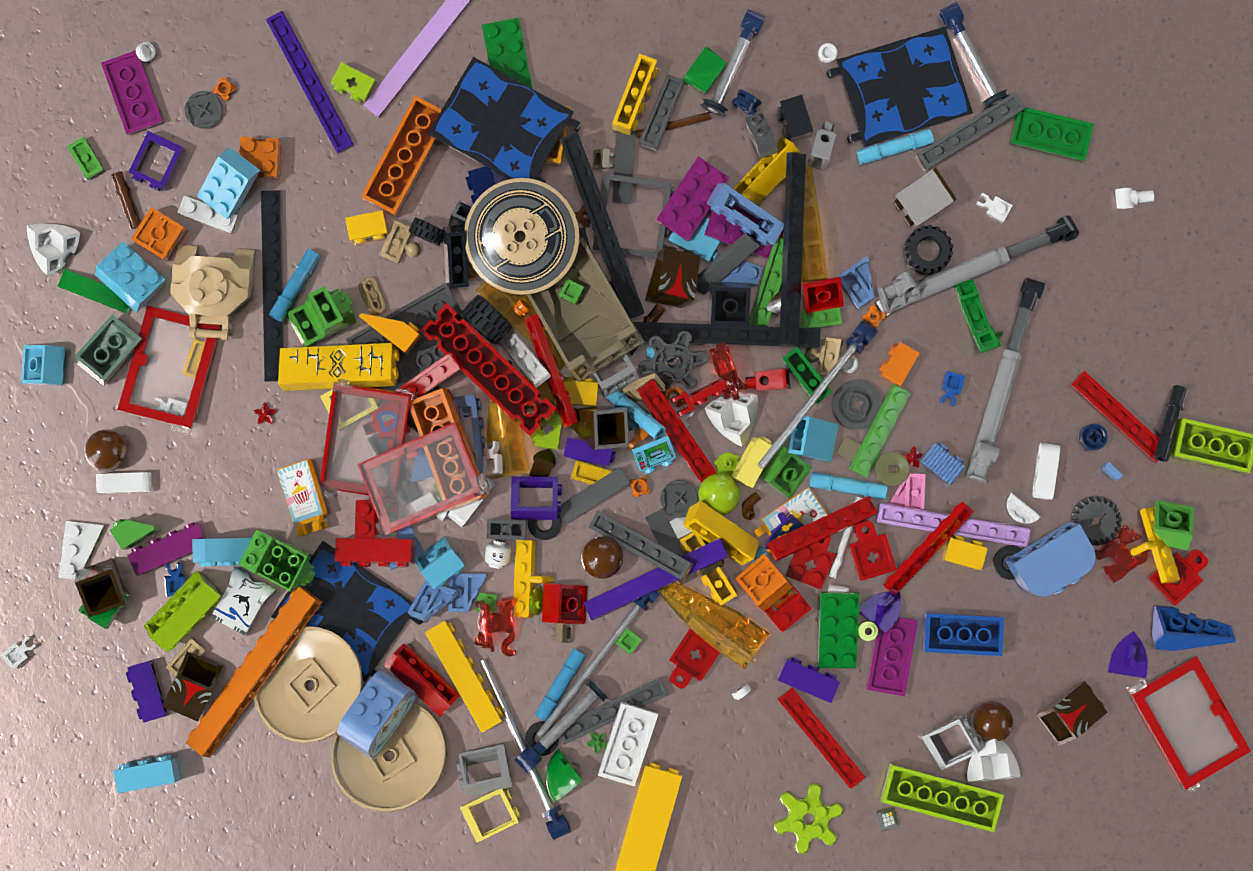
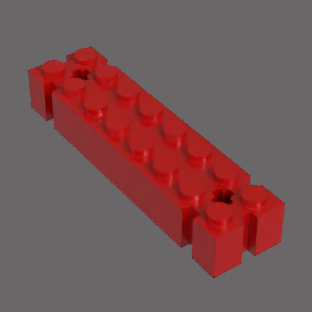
M446 303L436 313L439 318L435 322L430 319L420 331L433 344L438 341L439 344L436 347L445 355L453 351L463 366L460 370L514 422L517 423L520 420L522 423L519 427L533 439L543 429L540 424L545 419L549 422L559 410L547 398L542 401L540 398L543 395L464 319L459 322L458 319L461 316ZM447 328L452 331L450 335L445 332ZM529 407H535V409H533L535 412L533 414L529 413L527 415V413L529 412L527 409Z

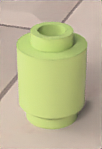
M869 621L860 623L858 626V636L861 639L871 641L876 638L878 628L874 623ZM866 628H871L872 633L870 635L865 634Z

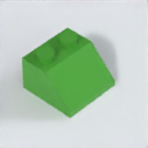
M781 446L762 470L759 477L791 499L812 467L797 455L788 453L789 449Z
M1156 500L1154 532L1168 547L1188 550L1193 537L1194 507Z
M120 519L112 524L113 528L110 529V532L121 550H129L161 529L159 526Z

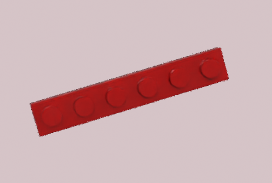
M537 314L526 318L524 322L539 362L551 375L547 379V383L556 407L559 410L564 428L578 423L577 412L572 408L570 394L565 389L562 374L558 371L556 357L552 354L550 341L543 331V323Z
M1083 371L1073 381L1071 386L1148 457L1157 463L1158 460L1154 459L1153 456L1158 437L1086 371Z
M651 379L639 387L636 391L656 420L666 428L665 433L698 481L702 483L708 476L715 474L716 470L655 381Z
M868 496L768 542L767 546L775 561H778L877 515L878 512Z
M963 501L956 505L952 513L943 519L934 532L930 533L926 540L913 551V554L901 563L899 569L888 577L887 581L883 584L885 588L897 595L975 511Z
M793 687L777 699L850 789L865 778L864 774Z

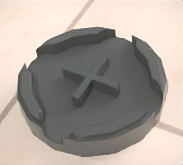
M198 91L192 94L184 107L188 122L202 130L216 126L221 121L223 115V105L220 99L208 91Z
M686 480L671 481L663 488L660 497L662 508L668 515L674 518L686 517L689 507L696 504L699 500L696 488Z

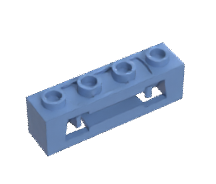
M725 183L717 184L707 201L713 212L719 215L723 214L727 217L726 220L733 225L738 224L742 227L741 231L757 237L756 241L764 246L767 244L774 245L784 229V223ZM735 204L754 218L762 219L764 222L759 221L757 225L735 209L731 210L728 207H733Z
M475 394L452 397L464 431L465 425L464 420L461 419L460 407H462L463 417L471 416L469 407H472L473 438L475 449L478 450L479 460H476V453H472L479 472H483V448H485L486 440L485 436L481 437V429H484L483 418H479L478 410H481L480 398L476 399Z

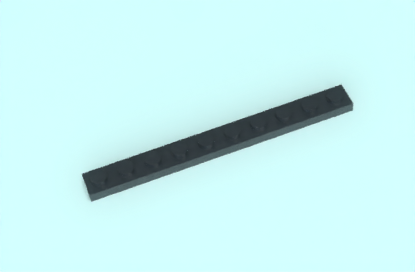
M576 132L560 138L619 300L630 319L644 314L643 306L580 136Z
M788 152L786 161L779 345L799 346L806 154Z
M280 190L261 191L264 382H278L280 348H284L283 322L277 321L269 315L278 300V296H281L283 292Z
M633 321L644 341H649L652 336L656 335L660 336L664 342H674L681 331H688L692 337L690 343L820 348L821 329L799 328V346L779 345L780 327Z

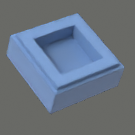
M1110 462L1105 463L1102 467L1114 481L1119 480L1123 476Z

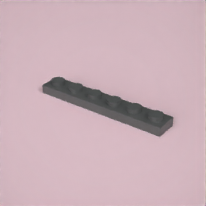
M1014 92L917 154L926 169L929 170L1019 114L1026 107L1017 93Z
M597 511L589 525V528L605 537L613 539L617 544L682 581H685L694 565L600 511Z
M661 678L655 679L582 714L560 736L563 744L565 745L615 721L621 702L642 708L668 696Z

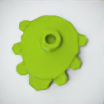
M732 453L720 455L714 461L718 468L716 472L731 476L738 464L737 459H739V455Z
M542 586L534 589V595L530 596L531 602L528 608L531 609L534 615H539L542 612Z

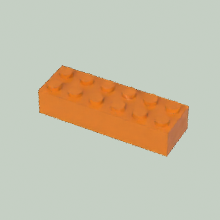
M414 96L361 195L363 200L397 217L437 142L436 139L427 135L442 109Z
M441 388L411 400L409 407L420 437L457 422L485 493L446 511H454L487 498V492L450 389ZM451 435L424 446L443 501L472 489Z

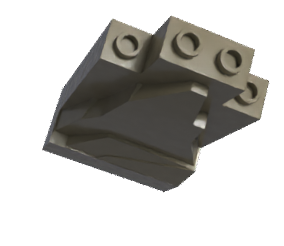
M583 238L579 240V248L573 265L560 281L543 291L526 294L567 368L578 382L645 343ZM567 279L585 287L577 305L558 296Z

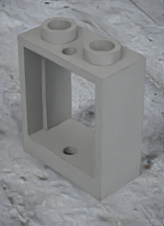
M627 354L622 356L627 365V368L604 381L597 371L593 373L606 397L639 379Z
M966 713L928 731L922 737L941 771L979 753L985 747L982 737L978 735L973 721L968 718ZM959 724L972 748L951 757L938 733Z
M504 744L458 754L457 770L458 773H462V778L459 779L461 790H465L467 797L513 787ZM499 760L502 777L475 783L469 782L467 766Z

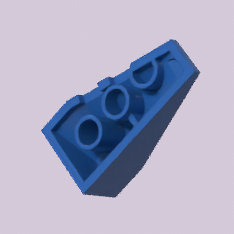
M1154 607L1152 637L1156 650L1177 651L1234 643L1236 640L1231 625L1212 619L1196 618V614L1190 613L1187 615L1179 612V609L1175 607Z

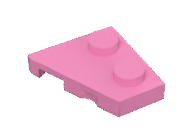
M909 473L907 479L898 486L889 504L924 510L926 474Z

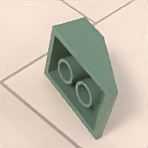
M112 314L74 356V361L105 386L142 338Z

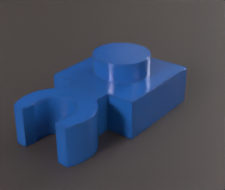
M946 371L941 390L946 391V394L941 397V404H944L946 398H950V406L953 407L955 405L956 398L954 395L961 394L966 376Z
M177 562V567L174 570L171 569L169 563L166 564V570L170 574V576H164L166 597L173 596L185 583L184 574H179L182 570L179 562Z

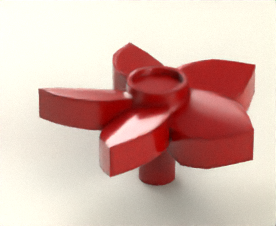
M264 403L262 410L256 409L253 411L259 416L258 424L263 423L265 420L272 424L271 416L277 410H268V405Z
M913 446L911 452L905 453L904 457L907 459L910 468L912 466L919 468V461L917 459L921 458L923 454L916 453V447Z

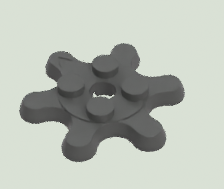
M681 331L677 339L672 343L664 342L660 336L655 335L649 340V346L654 350L655 354L653 358L641 361L638 365V371L641 374L656 373L666 385L665 391L673 382H681L685 388L693 389L697 386V379L692 375V369L696 365L705 364L709 356L705 351L693 352L689 350L688 345L692 337L688 331ZM676 357L678 359L675 365L668 364V360Z

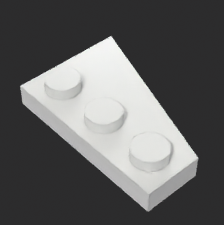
M66 521L59 578L75 580V571L86 567L105 525Z

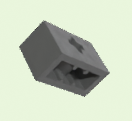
M761 112L746 118L745 123L749 136L760 158L779 152L774 134L763 113Z
M487 519L486 539L526 540L527 521Z

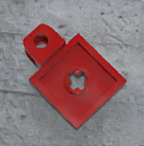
M718 379L689 395L684 391L670 398V401L673 403L683 398L687 407L677 412V415L680 417L694 410L693 404L700 405L708 401V396H718L724 393V388L728 386L724 379Z
M869 520L854 525L857 542L849 544L859 581L896 571V565L886 533L877 535L873 523ZM864 526L867 527V532L865 533L862 532ZM870 552L878 555L874 563L867 559L870 556Z
M831 536L795 552L785 576L821 590L835 557V553L827 550ZM810 560H813V564L816 565V567L808 570L807 565H805V562H810Z
M1194 549L1183 558L1178 552L1173 554L1178 574L1180 575V582L1178 584L1176 582L1173 584L1161 583L1158 570L1148 577L1173 606H1176L1204 581L1198 573L1207 566L1209 560L1200 550ZM1197 556L1199 557L1198 563L1195 562Z
M690 628L669 659L670 662L676 665L669 677V682L679 689H683L689 684L692 677L702 681L722 649ZM699 650L700 659L695 658L692 660L690 652ZM678 675H681L683 677V681L681 683H678L676 681V677Z

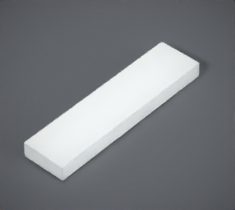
M511 328L499 341V344L535 388H537L551 375Z

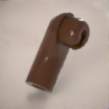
M756 492L742 503V515L747 520L754 519V504L761 499Z

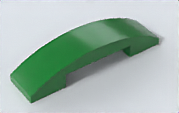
M64 269L57 287L129 315L131 307L105 284Z
M973 278L955 285L964 316L980 352L983 353L998 348L997 338L993 329H991Z

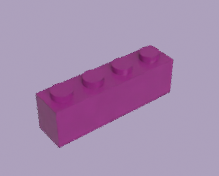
M192 522L183 526L185 529L183 531H171L166 534L167 538L162 540L156 538L149 541V545L144 548L140 545L131 549L132 553L127 556L135 575H143L193 553L192 539H207L201 524L195 525Z

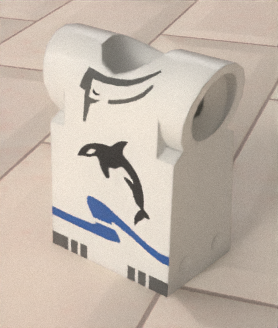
M234 566L229 585L213 611L211 618L247 636L264 604L277 589L265 582H254L249 573Z

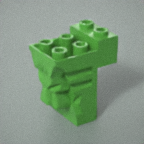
M325 286L308 294L305 304L289 311L287 314L303 347H312L323 339L356 323L354 312L350 306L352 300L348 293L344 294L339 289L329 292Z
M258 530L255 531L238 564L290 592L299 585L305 586L307 583H311L315 576L314 566L309 562L312 557L310 553L279 541Z

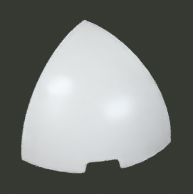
M45 223L27 226L28 241L32 254L38 266L46 275L61 269L66 264L65 260L69 254L75 253L80 238L79 231L59 224Z
M745 392L735 393L734 397L727 399L721 396L705 407V411L711 423L723 436L733 443L743 446L750 436L756 421L758 396Z
M996 739L983 742L985 747L971 757L968 765V783L991 780L1000 781L1021 777L1013 752L1004 741H997Z

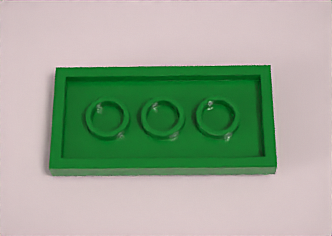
M519 17L482 24L489 65L532 88Z
M1026 107L1025 110L1017 114L1010 144L1085 162L1094 124Z
M820 591L818 668L857 669L859 592Z

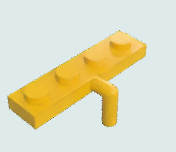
M1155 507L1139 510L1149 542L1132 548L1130 550L1131 554L1136 556L1146 550H1152L1161 583H1171L1180 580L1171 548L1154 532Z
M516 540L512 617L533 618V613L528 608V605L531 602L530 596L534 595V583L552 584L554 582L553 576L535 575L536 541Z

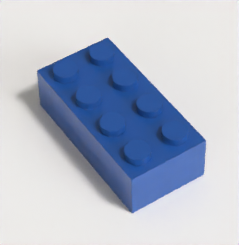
M924 613L923 651L1002 656L1004 617Z

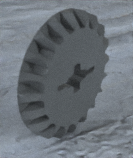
M851 380L841 385L835 392L832 401V409L837 420L845 427L854 430L865 429L871 426L882 405V399L878 390L872 384L863 380ZM852 395L857 402H862V405H860L861 412L857 408H852L854 404Z
M1103 496L1087 497L1081 500L1073 510L1071 522L1081 525L1091 545L1107 544L1118 535L1121 528L1122 519L1117 505ZM1105 514L1100 520V525L1090 526L1094 521L1093 516L1099 517Z

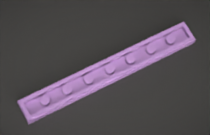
M445 0L363 106L379 118L471 0Z
M880 502L876 521L878 523L934 532L940 525V522L950 514ZM969 517L953 535L1027 547L1031 528Z

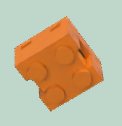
M240 137L239 154L260 170L256 178L279 180L281 141L279 138H266V140L254 139L253 137Z
M151 207L131 240L167 262L187 229Z
M765 554L760 556L735 578L763 612L793 588Z

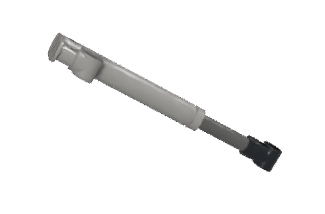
M1063 216L1055 225L1045 228L1042 233L1006 248L1003 245L999 246L995 250L987 251L918 281H915L911 272H903L893 281V284L883 288L881 286L877 287L880 303L886 314L1001 267V265H1006L1010 263L1011 258L1047 243L1051 245L1063 239L1071 241L1078 237L1080 232L1071 216Z
M1026 277L1022 283L1020 291L1022 297L1018 305L1020 310L1008 350L1004 349L1003 358L1000 361L965 477L967 479L988 483L986 477L989 468L996 462L999 453V447H996L995 443L1022 357L1020 349L1031 313L1035 311L1037 300L1043 294L1045 287L1043 282Z

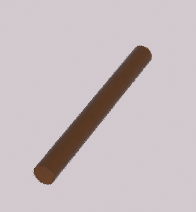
M706 112L671 121L668 123L665 131L712 119L711 114ZM645 128L636 130L638 138L642 136Z

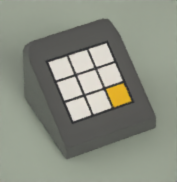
M895 807L876 811L881 831L899 826Z

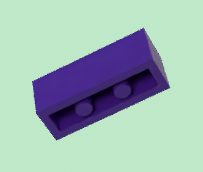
M793 657L790 660L785 659L777 678L778 681L832 703L840 681L836 680L837 676L828 672L826 675L819 673V668L810 664L808 668L802 666V661Z
M153 660L127 667L126 677L129 683L132 682L134 690H131L133 700L137 701L139 706L137 709L139 719H142L143 723L168 716L167 708L162 707L164 697Z

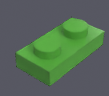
M84 137L67 146L87 180L104 171Z
M840 307L806 314L805 310L801 311L804 328H821L842 324Z

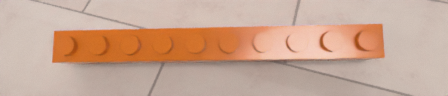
M298 587L292 591L288 602L279 609L278 616L268 624L267 631L258 638L254 649L245 656L243 664L234 671V676L230 682L223 686L222 693L213 700L211 708L200 718V723L196 729L189 733L186 744L202 757L210 758L323 603L305 588Z

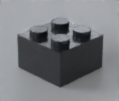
M799 95L780 101L776 114L778 120L782 121L784 125L782 128L783 136L791 142L811 137L813 127L803 96Z
M711 282L709 322L711 325L749 326L751 296L749 283Z

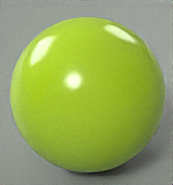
M717 473L704 479L699 487L698 498L699 501L706 503L716 512L726 515L737 507L741 493L737 482L732 477Z

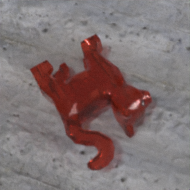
M722 342L717 344L716 348L709 351L718 377L723 378L728 386L724 392L726 398L732 394L733 400L738 401L740 398L738 392L748 388L738 377V370L730 354V347Z
M1127 525L1122 526L1118 537L1110 540L1102 550H1094L1095 558L1098 560L1111 556L1114 563L1111 566L1105 565L1102 567L1113 584L1138 565L1145 563L1148 559L1149 550L1142 552L1140 557L1135 558L1126 547L1127 544L1133 543L1142 537L1141 534L1136 533Z
M505 597L502 598V601H496L499 612L491 613L489 604H486L484 600L475 601V605L480 609L477 622L479 633L474 639V644L481 648H489L491 652H494V641L491 634L507 632L508 637L502 642L501 652L508 657L514 656L516 650L508 649V646L515 640L516 635L513 621V598Z

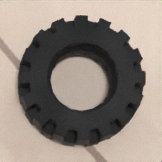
M414 218L409 232L439 246L443 240V230L422 219Z

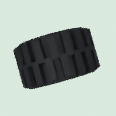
M921 226L915 229L905 241V247L903 248L905 253L904 259L907 260V265L912 267L913 271H918L920 274L932 275L933 273L940 272L946 267L953 256L952 239L946 235L947 232L945 230H940L938 226ZM924 239L933 240L939 247V255L933 261L922 259L917 252L918 244Z
M476 295L461 311L464 318L493 344H497L512 328L510 322L480 295Z

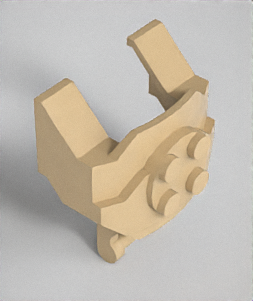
M178 245L172 268L170 293L189 314V338L208 337L221 338V340L228 341L230 314L251 297L255 250L235 249L232 260L231 258L196 256L198 246ZM197 323L222 325V331L197 329Z

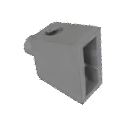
M823 122L822 129L817 130L807 166L823 171L826 170L836 138V133H833L834 124Z

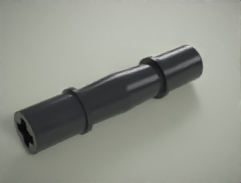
M1174 385L1172 388L1170 399L1167 403L1168 409L1163 420L1161 434L1157 438L1158 442L1153 456L1158 461H1169L1172 446L1175 443L1173 439L1178 428L1181 411L1184 410L1183 406L1188 389L1183 386Z

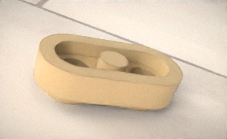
M372 277L362 279L358 284V288L366 309L370 314L378 315L385 310V302L378 284Z

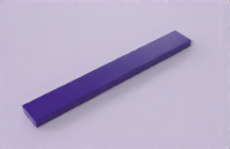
M280 11L267 18L266 21L335 151L338 154L352 147L354 144L284 12Z
M717 539L681 556V558L694 564L687 576L729 557L722 539ZM658 567L584 602L590 620H595L680 579Z

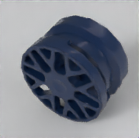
M739 89L738 96L731 103L744 113L751 116L755 115L757 106H761L762 102L752 94Z
M1088 424L1079 432V443L1087 450H1099L1107 443V431L1100 424Z

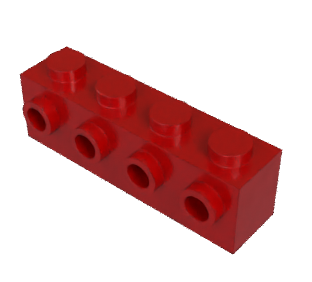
M336 538L335 561L341 563L340 566L351 567L352 563H359L360 567H371V564H378V567H390V564H397V567L407 568L409 564H415V541L412 539Z
M405 643L384 664L401 682L414 690L417 696L439 717L460 696Z

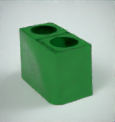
M706 46L682 80L705 95L723 71L727 62Z

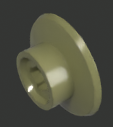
M897 452L883 454L875 465L877 478L887 486L902 484L907 479L910 471L907 459ZM889 465H890V466H893V465L896 466V472H895V473H889V472H888V471H889V468H888Z

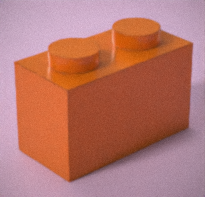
M899 342L891 347L888 353L891 356L887 362L883 361L879 368V371H881L879 376L901 387L920 353Z

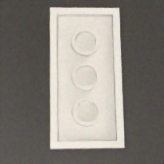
M621 702L597 773L598 776L635 786L658 717L657 712Z

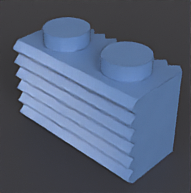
M934 443L920 462L947 484L952 485L964 470V461L957 455L953 457L947 453L949 449L942 443Z

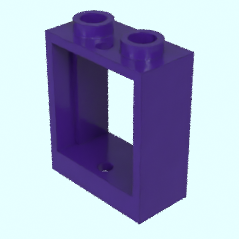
M148 131L129 169V173L133 175L132 179L143 183L144 180L150 183L149 187L160 191V189L166 191L186 149ZM150 142L174 152L161 182L137 171Z
M567 437L563 457L609 467L610 463L614 464L616 452L612 451L613 448L593 450L585 441Z
M512 476L511 519L557 520V513H561V501H558V496H562V484H558V477ZM520 488H553L552 507H519Z

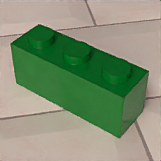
M798 347L781 359L810 397L823 381L820 375ZM829 387L825 389L815 402V405L832 393Z

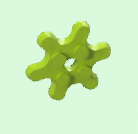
M818 783L811 784L808 787L806 797L802 799L796 798L793 793L788 791L782 793L780 797L782 804L788 808V816L785 819L776 821L774 830L778 834L794 833L797 837L795 849L800 854L808 852L810 842L815 838L821 839L829 846L834 845L837 841L836 834L829 828V822L832 818L840 817L843 814V807L839 803L823 804L820 798L822 787ZM807 813H811L814 816V821L811 824H806L803 821V817Z

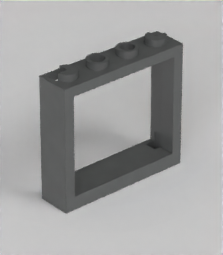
M603 173L601 196L606 209L611 180L665 188L662 209L675 191V187H671L672 183ZM660 224L656 253L621 248L623 254L657 258L658 252L667 247L666 244H663L664 236L668 237L669 229ZM594 235L593 250L601 251L597 238Z

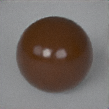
M105 429L93 433L85 445V457L88 463L99 471L109 472L116 470L124 463L127 457L126 441L119 433L113 430Z
M596 537L588 541L581 553V563L585 571L592 577L598 579L610 578L620 570L623 563V552L619 544L613 539Z
M989 701L982 703L974 710L971 716L974 728L978 735L982 737L983 742L993 739L1004 741L1012 732V714L1005 705L999 702Z

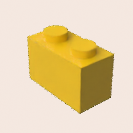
M383 210L345 218L349 240L355 242V244L366 243V239L373 238L374 241L385 239V235H388Z
M954 535V538H950L947 542L943 560L982 570L988 548L983 547L984 543L973 540L971 544L965 542L964 537Z

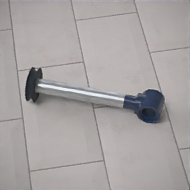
M954 2L938 10L943 24L949 29H953L989 97L982 102V104H986L985 109L1008 97L1009 95L1006 94L1007 90L998 92L962 23L964 22V14L959 4Z
M749 8L747 9L741 23L743 31L711 100L703 98L704 103L700 104L701 107L716 115L726 116L724 112L728 111V109L722 103L752 36L759 33L766 16Z
M590 680L586 684L590 690L533 747H527L514 760L527 774L541 761V755L598 698L603 702L608 698L598 685H595Z

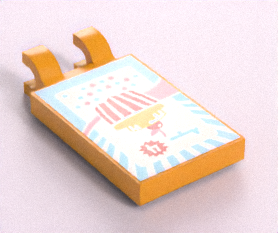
M306 459L277 469L293 525L298 524V537L313 533L309 522H312L314 532L328 528L323 516L328 513L312 460Z
M807 487L761 518L764 524L755 529L753 533L756 537H759L767 532L770 537V531L781 524L777 517L780 512H784L787 518L791 515L795 516L804 525L828 514L811 489Z

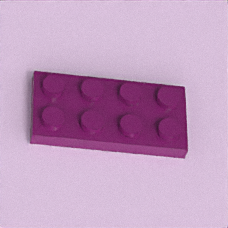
M136 50L101 63L127 135L163 123L144 66L138 58Z
M698 156L656 218V221L688 242L711 206L707 204V201L717 184H726L730 177Z
M736 205L728 207L731 210L735 209L757 225L759 221L764 222L762 219L754 218ZM712 211L704 236L732 245L744 232L741 231L742 227L738 224L733 225L726 220L727 217L723 214L719 215ZM784 229L782 230L781 234L779 235L780 238H782V236H783ZM750 235L755 240L757 239L754 235ZM759 243L760 246L752 254L768 259L773 245L767 244L764 246Z
M898 617L893 627L887 633L878 628L866 690L905 697L918 620Z

